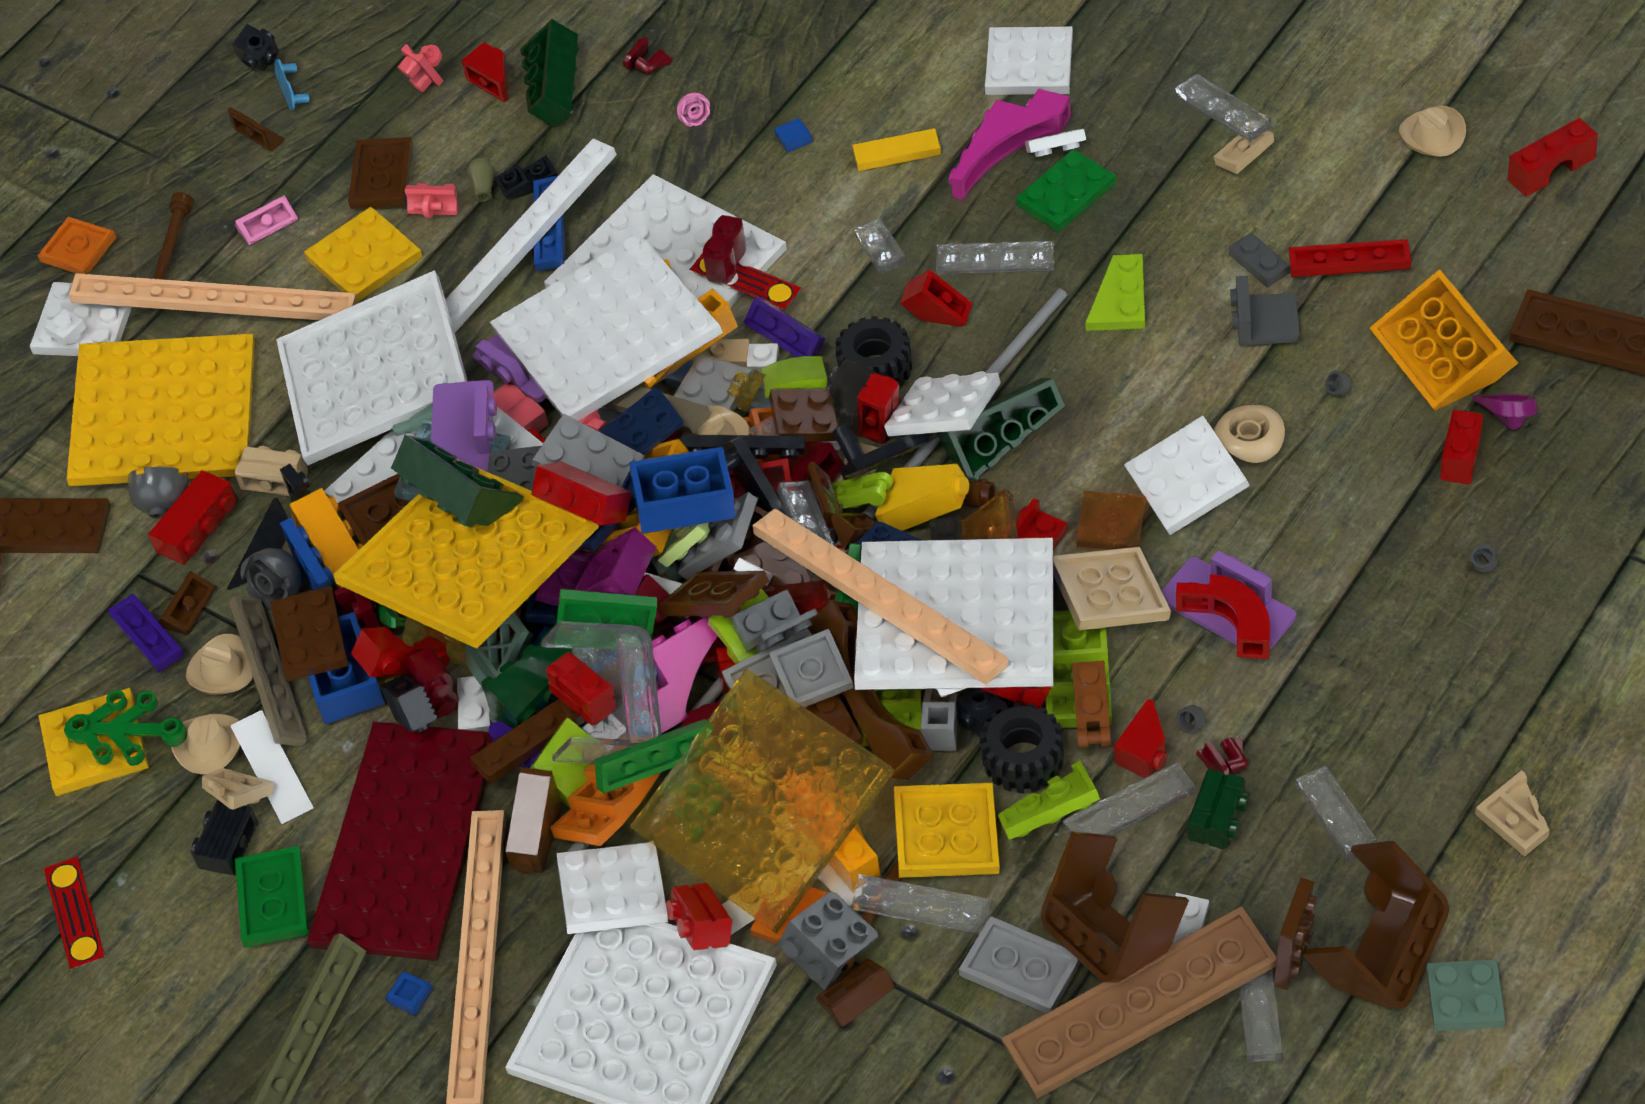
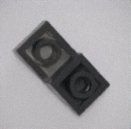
M547 155L523 170L519 164H516L495 177V180L506 199L534 193V180L558 176V173Z

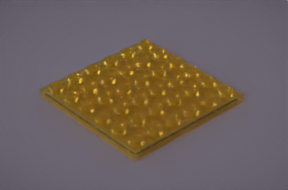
M746 668L633 821L630 828L777 934L892 776L895 769Z

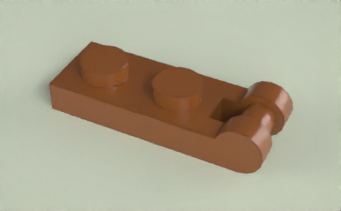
M1105 662L1072 663L1078 749L1088 748V745L1101 744V747L1111 746ZM1100 726V731L1087 732V727Z

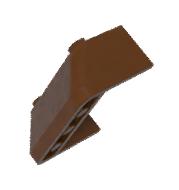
M1072 831L1042 906L1041 922L1043 927L1101 981L1119 983L1168 952L1189 900L1186 897L1142 893L1130 923L1111 906L1117 892V885L1113 875L1106 870L1117 838L1110 835Z
M1395 841L1352 845L1350 851L1370 871L1365 882L1364 893L1368 902L1376 910L1355 956L1346 946L1304 949L1301 955L1334 989L1388 1009L1405 1008L1414 994L1449 913L1448 901L1445 895Z

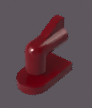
M644 36L642 39H638L636 45L626 55L623 67L630 70L635 66V68L643 73L651 75L657 69L670 65L672 58L660 49L648 61L642 58L648 52L649 39Z
M1240 736L1236 738L1230 737L1221 742L1220 747L1229 758L1227 760L1222 758L1211 741L1205 742L1204 748L1196 752V755L1204 762L1208 770L1220 771L1225 775L1244 770L1248 766V760L1243 754V743Z

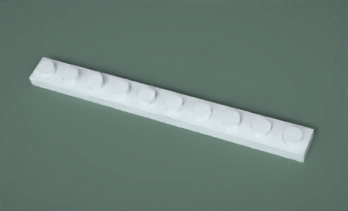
M592 139L445 299L454 333L615 158L617 154L614 147Z

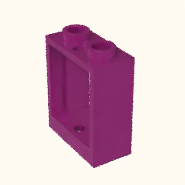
M636 527L631 528L597 548L592 553L575 590L635 595L656 550V546Z

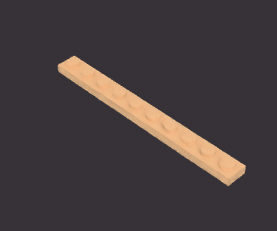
M78 273L75 274L69 292V298L72 303L322 320L357 304L356 293Z
M776 508L753 524L754 535L985 685L1008 667V657Z
M504 810L472 811L446 1104H483L506 827Z

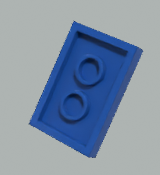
M291 518L281 522L280 525L291 554L299 563L301 572L312 590L332 586L333 592L338 590L334 585L336 582L330 569L320 565L323 563V560L315 546L311 548L308 544L310 539L303 526L297 528ZM335 597L338 615L342 616L343 614Z

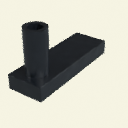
M848 423L832 431L848 462L839 470L844 480L853 478L845 477L848 474L929 440L926 433L907 435L864 454Z
M739 436L721 445L720 447H723L728 472L732 470L745 492H749L758 498L756 506L768 513L776 508L789 516L743 437Z

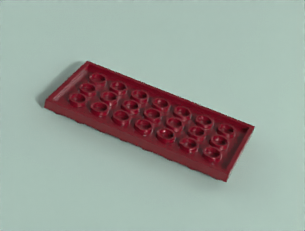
M373 721L307 942L310 948L327 950L334 935L341 933L366 950L365 954L431 961L438 960L469 846L472 811L479 810L487 781L471 765L470 757L493 742L489 732L429 727L421 732H409L401 724Z

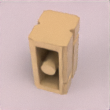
M259 446L258 448L245 447L241 460H239L235 469V476L240 489L289 496L280 469L290 463L297 473L302 471L307 476L308 468L302 458V454L294 450L281 452L274 451L266 446Z

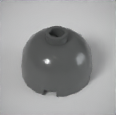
M145 467L144 474L136 475V470L128 474V490L133 505L155 519H161L189 486L188 473L184 472L183 476L179 475V469L172 467Z
M262 549L246 558L241 565V578L244 579L246 577L250 585L246 588L248 594L252 598L261 599L265 609L272 610L270 601L299 594L301 590L303 576L299 563L292 555L282 549Z

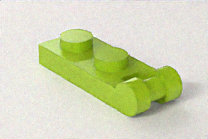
M878 472L835 482L832 485L838 503L843 504V509L849 507L856 508L867 503L881 506L886 499V492L890 490L893 484V478L886 472Z

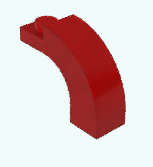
M1210 574L1209 584L1177 582L1176 611L1209 613L1227 619L1237 631V657L1269 659L1270 618L1263 601L1252 589L1235 579L1216 574Z

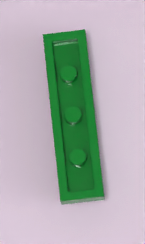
M703 719L595 759L597 789L604 794L714 753L712 723Z

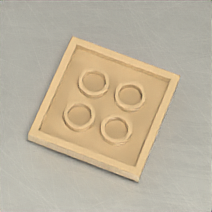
M1140 547L1053 556V575L1078 630L1169 620L1171 610Z

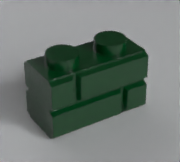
M1212 769L1206 771L1187 823V838L1190 841L1201 844L1207 843L1209 846L1224 850L1227 848L1230 838L1236 839L1240 828V820L1237 819L1239 811H1246L1250 799V793L1246 792V780L1243 777L1231 774L1225 775L1223 772Z

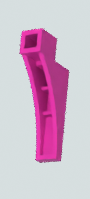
M1038 88L1033 99L1030 98L1027 101L1026 107L995 100L991 109L986 110L980 128L974 131L968 149L965 148L963 150L957 168H953L950 173L949 184L952 186L953 198L964 200L970 189L984 173L1012 152L1024 147V141L1062 133L1071 117L1070 96Z
M711 616L700 618L693 623L690 619L683 621L673 627L674 635L666 639L662 634L647 643L649 650L641 654L648 667L656 668L657 675L655 679L658 685L654 684L640 692L642 699L635 702L634 705L645 723H651L654 726L653 736L664 733L687 717L685 710L693 680L703 658L718 637L708 625V618Z

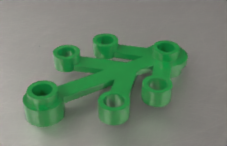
M114 690L107 695V703L89 715L78 714L71 717L64 727L66 737L76 744H86L92 751L96 762L100 765L110 763L114 758V753L109 744L101 743L95 735L109 736L123 752L126 762L132 766L142 763L145 754L139 744L132 743L126 736L161 737L164 744L170 747L182 744L187 738V731L183 722L176 718H167L162 723H132L146 712H152L157 708L158 701L152 691L141 692L137 696V704L112 721L101 722L113 712L124 710L128 704L125 694L120 690ZM121 699L119 702L113 703L115 700ZM146 700H151L149 703L143 704ZM102 752H107L105 755L99 756ZM138 752L136 756L130 757L132 753Z

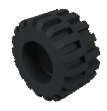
M871 316V319L867 320L865 317L860 318L859 322L848 324V329H843L840 332V337L836 339L835 351L839 376L847 388L852 387V392L860 393L862 388L866 387V382L870 375L875 373L893 378L899 384V388L905 384L904 380L909 379L911 375L910 370H912L913 366L910 340L907 336V331L905 328H901L898 322L891 323L890 318L878 319V316ZM881 355L878 357L868 358V356Z
M1014 703L1013 707L1009 709L1007 706L1001 707L999 714L993 712L989 716L990 722L985 721L982 726L983 732L980 733L983 766H985V773L988 777H992L994 784L997 786L1003 784V789L1007 791L1015 788L1017 793H1024V789H1031V792L1038 790L1039 785L1046 787L1048 786L1047 781L1050 778L1059 775V769H1062L1064 763L1062 729L1053 714L1047 715V709L1043 707L1035 709L1034 704L1027 703V706H1020V703ZM1017 743H1031L1037 746L1035 749L1025 753H1016L1008 750L1009 747Z

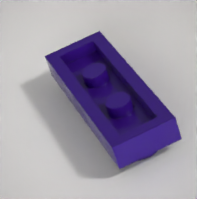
M754 297L743 322L772 342L778 343V346L795 357L818 356L826 339L762 297Z
M131 594L107 610L110 618L158 673L184 656L178 644L134 594Z

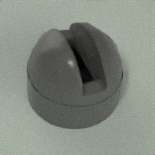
M1332 371L1326 379V389L1332 395H1346L1352 389V378L1346 372Z
M1480 545L1471 552L1470 560L1476 571L1489 573L1496 567L1497 556L1492 547ZM1483 556L1487 564L1483 565L1478 558Z
M1189 705L1177 713L1176 720L1181 730L1186 733H1194L1204 725L1206 718L1202 708Z

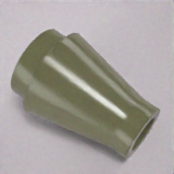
M474 159L468 164L466 173L474 191L475 199L479 202H486L492 198L491 190L494 167L487 159Z

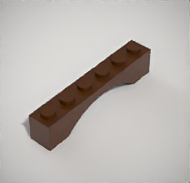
M831 600L811 620L812 625L809 629L812 635L827 629L830 630L854 688L841 694L847 699L853 711L854 719L860 724L866 736L867 744L873 749L880 762V769L887 777L909 780L934 755L921 731L905 725L889 713L877 697L874 689L855 690L854 675L858 613L851 603Z

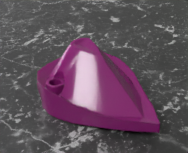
M1523 394L1472 396V400L1482 404L1503 425L1513 430L1520 429L1527 417L1538 414V406L1534 396Z

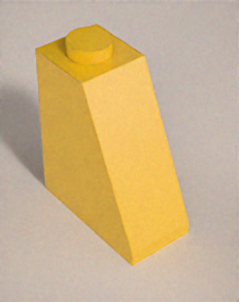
M958 464L893 468L891 473L893 484L890 490L886 492L887 496L884 503L878 506L875 516L879 522L904 531L961 508L969 491L970 483Z

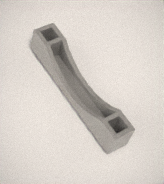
M936 688L925 690L922 704L921 733L931 751H956L958 730L956 700L960 696V691L941 697Z

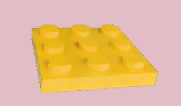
M369 207L303 252L305 259L341 292L356 293L357 303L423 258L421 249L372 207Z
M130 688L121 690L128 701L126 708L119 712H113L101 722H110L135 705L134 696ZM107 695L39 715L52 789L56 796L149 768L142 736H126L132 743L139 744L145 754L143 762L135 766L129 765L126 762L123 752L107 735H95L101 743L109 744L114 753L113 760L106 765H100L96 762L92 751L86 744H76L66 737L64 732L66 722L78 714H91L107 703ZM117 699V700H115L113 703H117V702H119L121 699ZM136 719L132 723H139V720ZM102 752L99 756H103L107 752ZM138 752L132 753L130 757L136 756Z
M993 783L894 786L899 878L999 874L1000 866Z

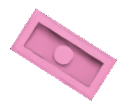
M284 195L235 221V227L250 246L299 219Z

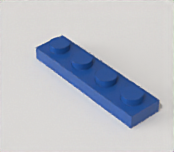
M558 176L533 181L534 202ZM564 214L534 246V265L538 272L558 268L565 262Z

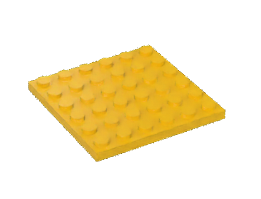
M236 334L79 344L67 468L68 486L128 483V474L131 471L136 470V475L144 474L145 467L160 466L177 468L181 476L186 472L189 479H195L201 470L217 477H235V469L239 460H241L244 449L250 445L254 335Z
M479 469L478 474L489 479H496L504 484L503 491H516L523 495V501L489 526L474 524V527H467L456 521V515L439 509L437 507L438 502L418 494L338 569L333 576L336 584L477 649L599 526L592 521L531 495L532 491Z

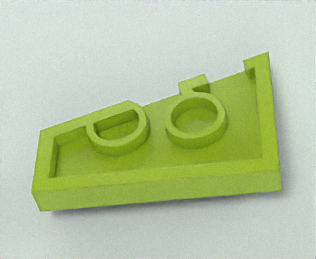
M1143 254L1113 255L1086 320V331L1145 329Z
M1081 760L1071 765L1073 772L1060 779L1056 775L1047 781L1049 786L1041 793H1030L998 814L1009 840L1026 836L1033 829L1045 824L1055 823L1062 816L1076 810L1086 809L1093 802L1100 800L1099 794Z

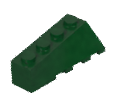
M551 19L520 51L521 55L525 56L522 61V68L527 70V74L524 76V84L529 86L526 90L528 113L556 127L563 120H567L573 112L574 77L577 71L576 56L579 47L577 46L578 34Z
M1040 378L988 403L970 430L938 432L953 464H958L968 481L977 480L988 468H992L1000 461V458L1011 449L1016 448L1023 442L1022 440L1041 427L1060 411L1065 404L1054 378Z
M405 435L391 466L392 470L401 475L400 480L402 482L417 487L419 489L418 493L421 496L438 502L437 507L439 509L456 515V521L467 527H474V524L489 526L520 504L524 499V496L516 491H503L504 484L496 479H489L478 474L479 469L456 460L457 456L424 438Z
M553 626L542 635L540 644L537 646L530 644L523 649L522 657L514 664L508 661L500 667L501 674L494 679L488 676L481 681L492 718L514 729L559 699L549 689V680L546 673L549 665L565 653L571 652L588 666L599 658L603 647L554 643L555 626Z

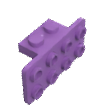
M497 333L488 341L483 339L475 346L477 349L473 353L475 362L483 366L489 373L492 372L506 384L512 383L535 402H541L547 398Z
M481 380L437 384L433 387L431 442L457 456L458 460L488 472L492 441H496V427L493 422V416L497 415V405L494 398L492 381Z
M1219 550L1211 558V565L1197 557L1189 558L1162 590L1170 609L1237 645V631L1227 619L1209 613L1176 611L1177 582L1209 584L1210 574H1216L1235 579L1248 586L1260 597L1268 611L1270 618V650L1296 620L1295 610L1272 598L1271 578L1264 572L1254 570L1243 564L1238 558L1228 556Z

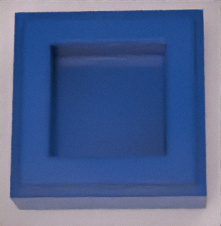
M800 118L774 128L775 136L787 153L812 142V135Z
M403 971L385 998L388 1004L416 1016L433 991L431 983Z

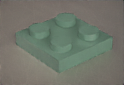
M1497 959L1426 964L1434 1031L1505 1028L1506 1020Z

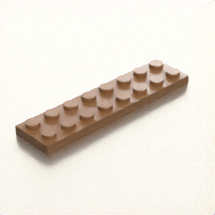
M1241 906L1175 942L1167 953L1121 982H1103L1008 1034L1002 1038V1042L1034 1096L1038 1099L1275 968L1277 957Z

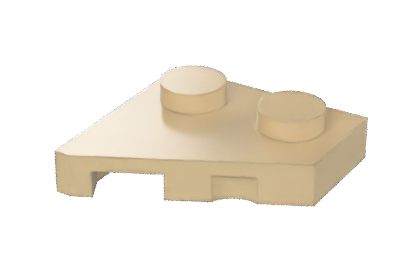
M221 768L202 776V788L233 810L247 804L258 803L260 799L273 794L274 782L229 769Z
M1522 770L1475 809V815L1524 857L1549 836L1547 823L1539 813V804L1535 795L1532 796L1527 785V776Z

